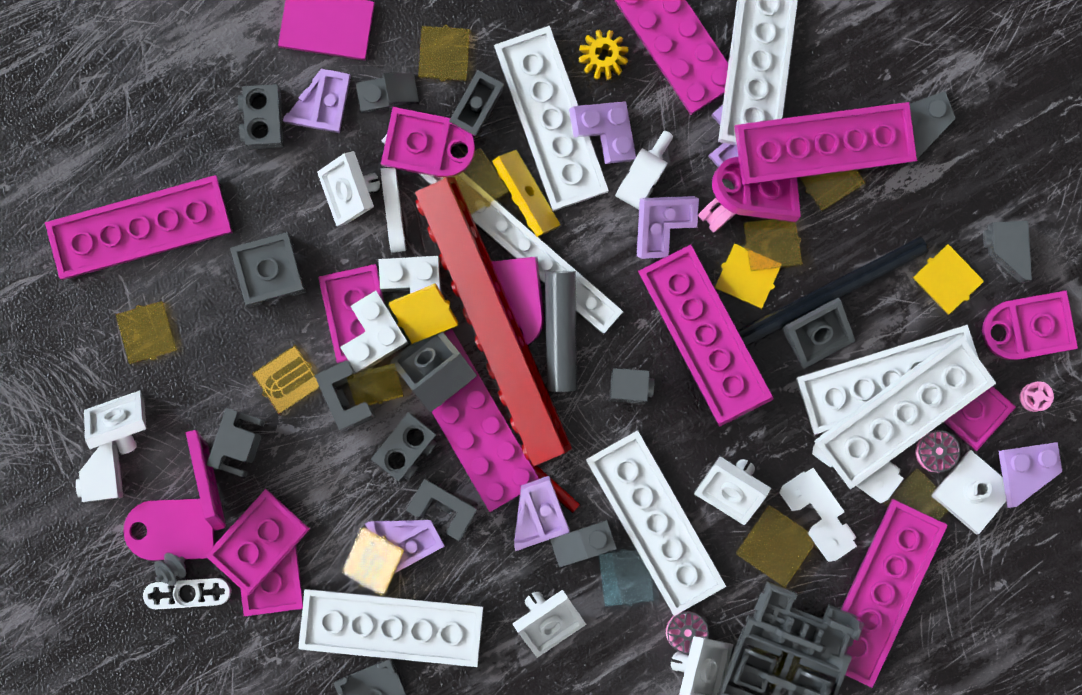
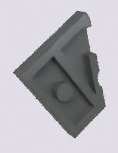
M946 91L909 104L917 159L955 119Z

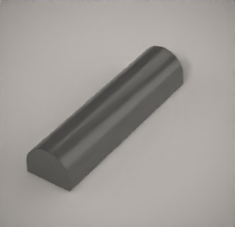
M546 271L547 391H575L578 389L576 271Z

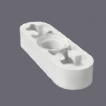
M381 168L391 253L406 251L397 171L395 168Z
M222 578L180 580L174 585L173 598L175 604H171L172 598L160 599V604H156V599H151L150 593H154L156 587H159L160 592L172 591L170 585L163 582H155L145 588L143 599L145 604L152 609L214 606L227 602L232 590L230 584ZM204 583L203 590L213 589L215 583H219V588H224L225 594L220 595V600H216L215 595H204L205 602H201L202 590L199 584ZM184 585H190L195 589L196 596L191 602H184L179 596V591Z

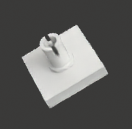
M354 151L342 154L317 172L337 227L348 224L374 207L369 192L378 191L380 181L371 183V180L378 179L375 173L363 176Z
M140 390L84 410L85 441L89 449L112 441L116 442L121 454L132 452L137 447L132 434L146 430L145 403Z
M971 450L967 451L931 495L976 535L980 534L1006 502L1003 477Z
M719 457L694 494L745 525L765 500L771 488L751 476L755 471L752 463L744 471L747 460L741 459L735 466L724 458Z
M563 590L545 601L540 592L532 593L537 603L535 604L531 597L528 596L525 599V604L530 609V612L513 623L516 631L537 658L587 625Z
M694 636L689 655L676 652L672 659L682 661L683 663L671 662V668L675 671L684 672L679 695H717L729 664L733 644Z

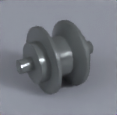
M166 553L164 555L165 562L156 561L154 563L157 575L155 579L157 582L162 581L165 584L174 586L177 582L176 576L180 578L186 576L185 558L182 556L179 558L177 555Z

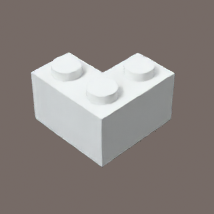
M438 256L379 259L380 289L382 292L410 291V293H413L436 283L442 293L440 259Z
M377 291L351 305L352 310L366 332L340 348L354 371L359 375L409 343Z

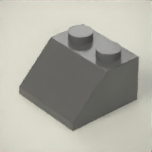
M443 332L411 344L390 361L430 413L477 376Z

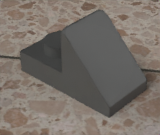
M384 73V78L356 83L361 113L419 103L414 73Z

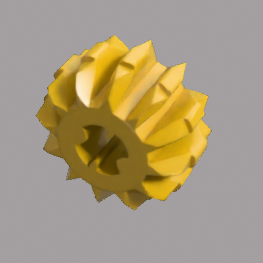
M597 30V40L587 35L585 40L588 45H580L579 51L586 54L579 57V63H589L584 68V72L588 74L595 69L594 79L596 80L600 78L601 72H605L606 80H610V70L620 75L622 69L619 65H627L628 59L621 56L628 53V47H619L623 42V38L619 36L613 41V31L611 30L607 32L606 38L602 37L601 30ZM605 49L608 51V56L611 55V57H606L604 61L599 60V54L596 55V53H601Z

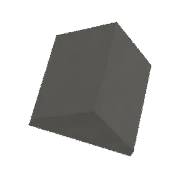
M839 298L782 328L804 369L855 342L853 332Z

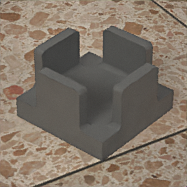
M226 408L206 465L246 477L248 471L228 465L229 460L234 458L243 462H254L262 436L242 429L241 425L243 420L264 427L265 421Z

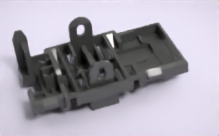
M767 581L764 593H760L754 608L757 611H755L753 617L748 615L746 618L747 624L741 631L717 695H755L729 685V679L735 684H740L760 693L765 692L767 684L770 682L776 685L773 695H779L782 687L788 689L787 695H829L833 684L832 679L801 666L797 667L792 681L786 679L794 655L801 657L799 664L835 677L836 680L830 695H837L852 658L847 653L848 647L852 646L854 640H859L865 624L857 615L829 604L823 619L792 607L794 599L796 600L797 593ZM743 643L780 656L782 651L787 652L788 655L780 676L772 673L776 664L775 656Z

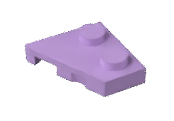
M320 69L313 78L311 85L303 91L291 111L286 113L283 122L340 133L351 75Z
M1058 442L998 451L1008 508L1017 507L1062 472Z
M549 476L521 485L514 539L515 551L570 532Z
M431 520L372 521L365 523L370 532L382 538L379 539L381 543L387 544L384 541L386 540L403 550L394 573L445 547ZM373 539L376 546L380 544L376 539ZM381 545L378 546L377 548H378L379 551L381 552V551H382ZM383 545V554L389 557L390 549L388 546ZM382 555V557H383V559H384V561H385V563H386L387 560H388V558H387V556Z

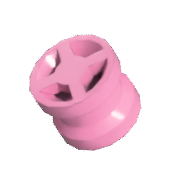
M1037 381L1027 384L1020 392L1021 405L1030 412L1046 410L1054 400L1052 388L1044 382Z

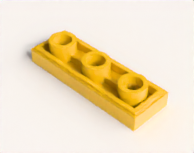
M517 150L498 156L492 161L497 169L498 176L506 184L514 203L519 206L527 220L528 227L534 232L536 237L553 231L560 226L558 219Z

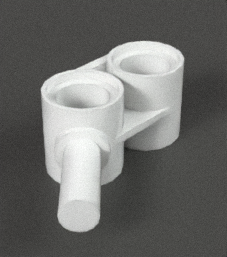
M663 131L652 150L646 151L643 148L640 150L629 170V174L626 175L615 195L617 198L638 210L640 198H649L653 190L652 186L656 185L668 164L663 160L662 155L673 139V135L670 132Z

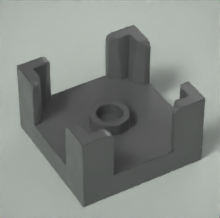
M288 232L230 248L243 299L247 307L260 306L264 304V301L289 294L296 296L307 293L294 255L293 240Z
M348 360L314 375L340 431L346 432L376 418L372 406L366 402L348 410L346 406L350 405L343 389L338 390L337 387L357 378V373Z
M424 479L406 511L416 517H423L433 499L437 500L436 507L449 514L453 510L457 512L447 530V535L458 541L461 540L479 509L429 480Z
M391 658L334 682L338 695H407Z

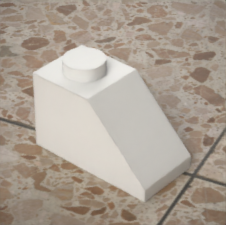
M115 441L100 445L79 471L80 479H76V492L78 497H82V502L123 498L118 447Z

